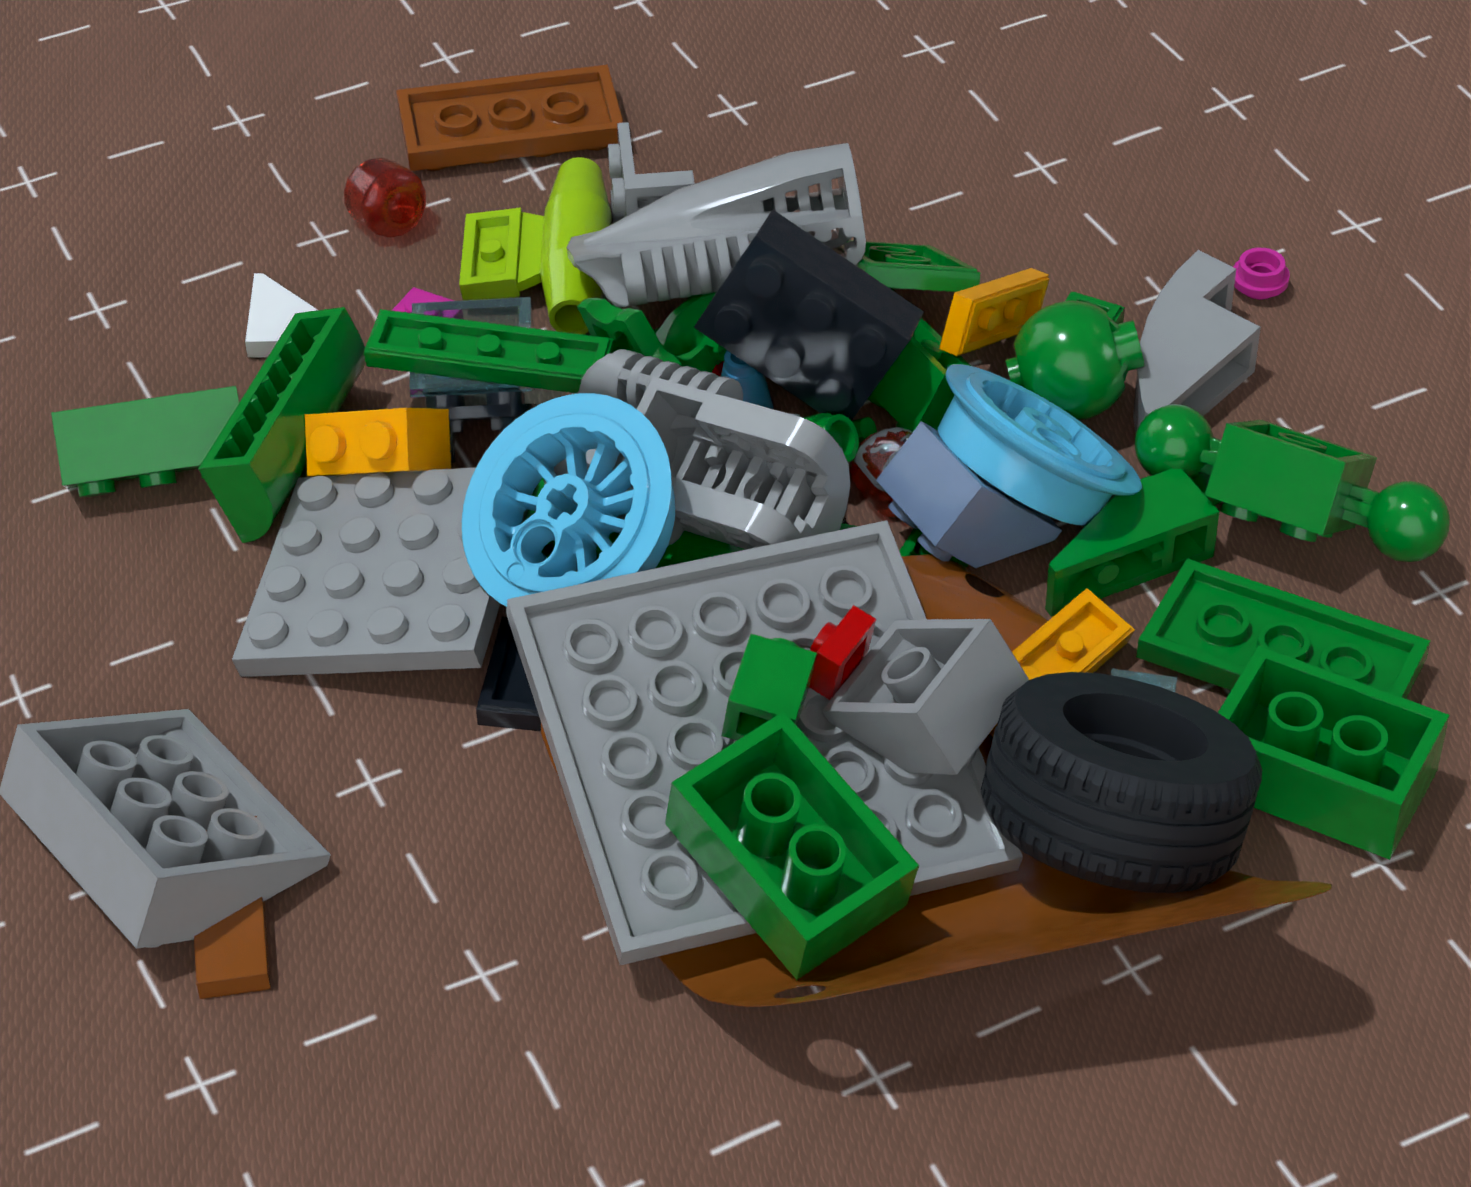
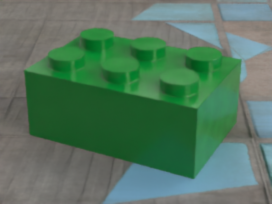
M1259 645L1218 711L1219 714L1234 723L1250 739L1260 761L1262 781L1254 808L1389 860L1438 770L1449 720V714Z
M784 711L671 783L665 825L796 980L907 905L919 864Z

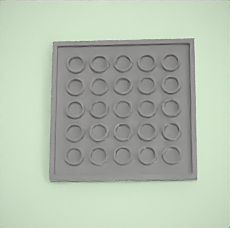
M887 520L507 599L506 615L619 965L756 933L665 825L671 783L737 741L721 735L728 699L751 633L769 639H787L797 644L800 648L810 650L820 630L828 622L837 626L854 605L876 618L869 647L870 651L895 620H927ZM811 688L808 689L797 727L919 864L910 896L1019 869L1023 858L1020 849L1008 841L991 822L983 802L981 786L986 771V764L979 747L976 750L973 761L962 769L958 775L908 773L830 723L822 713L823 708L830 700Z

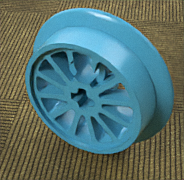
M953 364L947 368L946 380L954 393V397L938 426L939 436L952 453L965 465L1005 494L1049 517L1069 524L1085 526L1102 510L1112 495H1134L1142 489L1141 479L1125 458L1095 432L1060 407L1038 394L989 371L963 364Z
M595 393L571 394L551 399L528 410L508 425L492 442L479 461L470 480L463 505L461 523L464 552L470 569L481 587L497 602L507 607V599L655 569L669 544L676 510L670 461L659 433L652 423L632 405L608 395ZM590 449H596L587 470L586 452ZM621 453L625 459L613 470L618 455ZM566 459L568 474L557 476L554 472V467ZM543 478L547 483L540 491L538 497L531 496ZM631 485L633 486V490L625 492ZM526 510L536 511L522 523L523 514ZM626 514L624 520L616 518L620 515ZM612 532L620 534L614 543L609 539V535ZM554 540V550L546 559V556L541 551L546 544ZM597 546L602 550L598 559L596 555Z

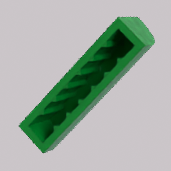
M345 307L294 314L198 468L242 543L255 541L269 530L307 465L305 414L338 412L365 366V346Z

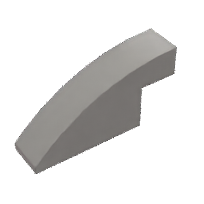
M1200 250L1195 252L1170 278L1159 293L1146 319L1140 341L1145 367L1137 369L1133 411L1135 434L1144 418L1153 410L1171 404L1184 405L1193 408L1204 416L1255 372L1261 327L1231 312L1236 268Z

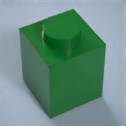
M751 633L728 699L721 736L739 740L783 711L797 725L809 689L817 653L800 648L797 644L787 639H769Z

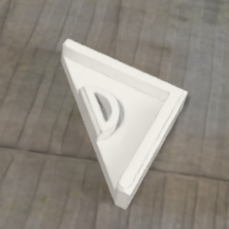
M263 273L254 274L245 340L248 358L268 357L295 313L317 310Z

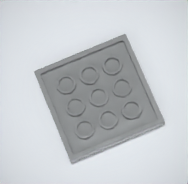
M476 467L299 477L232 658L240 677L481 668L500 603L481 587L473 575L463 547L461 523L463 505ZM528 510L523 514L522 523L525 521Z

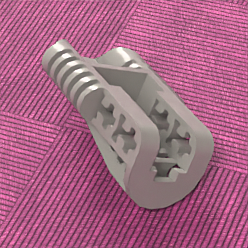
M842 143L787 152L677 189L600 231L571 237L566 247L568 259L574 267L593 278L602 289L606 298L618 307H629L654 301L660 302L679 297L685 298L692 295L709 294L718 291L749 245V241L751 242L773 209L832 249L844 245L845 253L840 255L856 265L861 261L865 253L866 238L859 189L849 144ZM838 178L839 188L832 189L831 180ZM817 184L818 192L809 193L808 187ZM794 191L795 196H785V193Z
M626 349L609 353L597 360L581 379L577 394L595 393L620 399L639 410L659 433L670 461L676 507L673 531L668 546L675 543L683 531L740 548L751 549L838 531L847 510L850 490L849 464L842 448L825 429L796 415L743 401L742 387L733 378L720 377L707 371L701 372L689 366L682 367L677 363L662 361L652 356L645 357L640 353ZM590 449L586 452L587 470L596 449ZM621 453L618 455L613 470L625 459ZM566 459L554 467V472L557 476L568 474ZM807 472H811V473L817 474L816 478L813 477V476L807 475ZM631 485L625 492L633 490V486ZM626 514L620 515L616 518L624 520Z

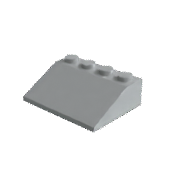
M189 709L17 725L0 786V795L136 949L144 947L155 948L163 944L194 940V936L258 898L262 897L264 902L328 865L331 854Z

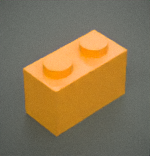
M394 408L305 414L307 476L451 469L449 409Z

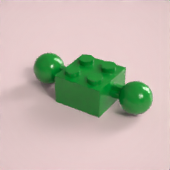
M1171 404L1159 407L1149 413L1141 422L1136 432V456L1142 468L1150 476L1172 468L1183 469L1191 480L1201 473L1208 474L1210 479L1204 496L1222 501L1221 512L1252 522H1257L1258 516L1281 521L1279 531L1294 538L1316 542L1317 536L1332 538L1333 533L1353 529L1357 524L1368 529L1369 536L1375 547L1388 558L1399 562H1417L1436 553L1444 544L1449 532L1450 515L1447 505L1433 488L1419 482L1403 481L1394 483L1381 492L1368 489L1377 457L1268 421L1253 420L1226 423L1222 440L1214 438L1209 423L1198 411L1188 406Z

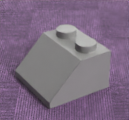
M991 619L895 620L823 708L822 713L830 723L908 773L958 775L962 769L973 761L976 750L998 723L1005 699L1025 684L1029 678Z

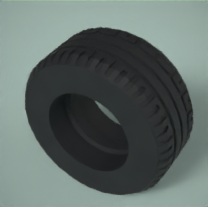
M1082 672L1054 673L1028 680L1003 702L986 763L981 795L991 822L999 832L1021 851L1040 862L1077 878L1112 888L1148 893H1177L1196 890L1213 883L1235 865L1239 858L1262 781V768L1250 739L1234 723L1215 710L1189 697L1156 685L1124 677Z

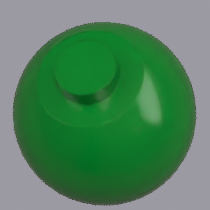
M1082 301L1057 302L1033 314L1024 323L1015 338L1014 348L1017 357L1005 360L1010 381L1045 398L1079 421L1095 417L1109 409L1124 392V381L1128 371L1145 367L1134 321L1116 324L1107 316L1105 310Z

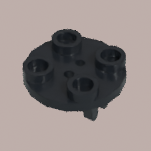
M522 391L486 393L487 405L465 406V396L462 395L425 397L426 408L449 409L451 463L456 462L454 433L463 432V421L491 419V429L493 431L501 430L502 432L514 421V418L520 417L537 405L525 404V393Z

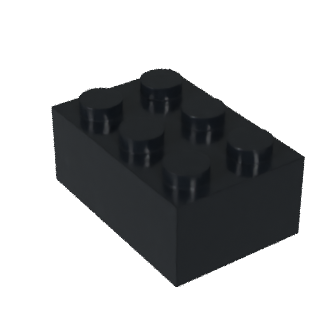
M772 209L693 328L819 413L840 414L852 421L911 340L924 312Z

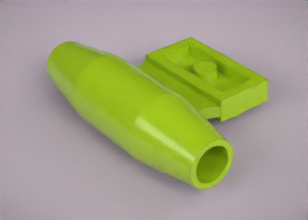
M577 157L565 161L560 166L544 216L522 212L521 207L466 214L459 281L464 303L499 301L504 298L520 297V291L542 282L551 326L559 332L585 334L589 331L577 306L584 299L595 297L603 299L604 293L593 278L573 266L568 259L566 247L571 237L600 231L611 225L612 215L602 171L594 161Z

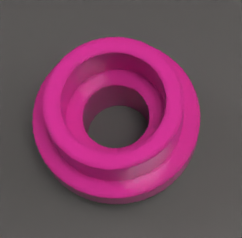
M1269 248L1249 249L1241 254L1239 260L1233 266L1236 268L1234 287L1250 298L1258 300L1268 299L1283 293L1288 287L1289 270L1285 265L1284 257L1275 250Z

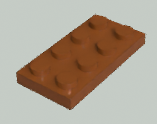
M608 64L396 90L410 171L440 170L449 166L473 163L490 164L505 159L529 156L546 157L554 153L586 149L601 150L608 147V144H618L617 123H623Z

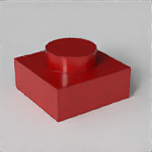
M853 605L837 626L828 622L820 630L809 650L817 653L809 688L831 700L868 654L876 618Z

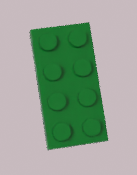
M1187 558L1139 637L1136 657L1232 690L1259 645L1407 699L1427 659L1431 640Z

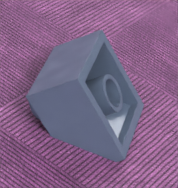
M922 421L876 480L893 499L888 506L889 509L909 526L915 529L919 528L922 534L919 536L918 542L941 561H949L954 556L974 568H978L1055 541L1062 532L1049 516L1015 500L971 470L945 445L939 436L938 430Z

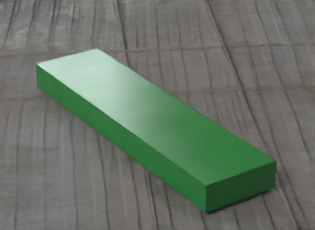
M380 309L366 344L364 356L367 367L578 393L581 379L586 371L597 360L609 353H614L615 347L614 338Z

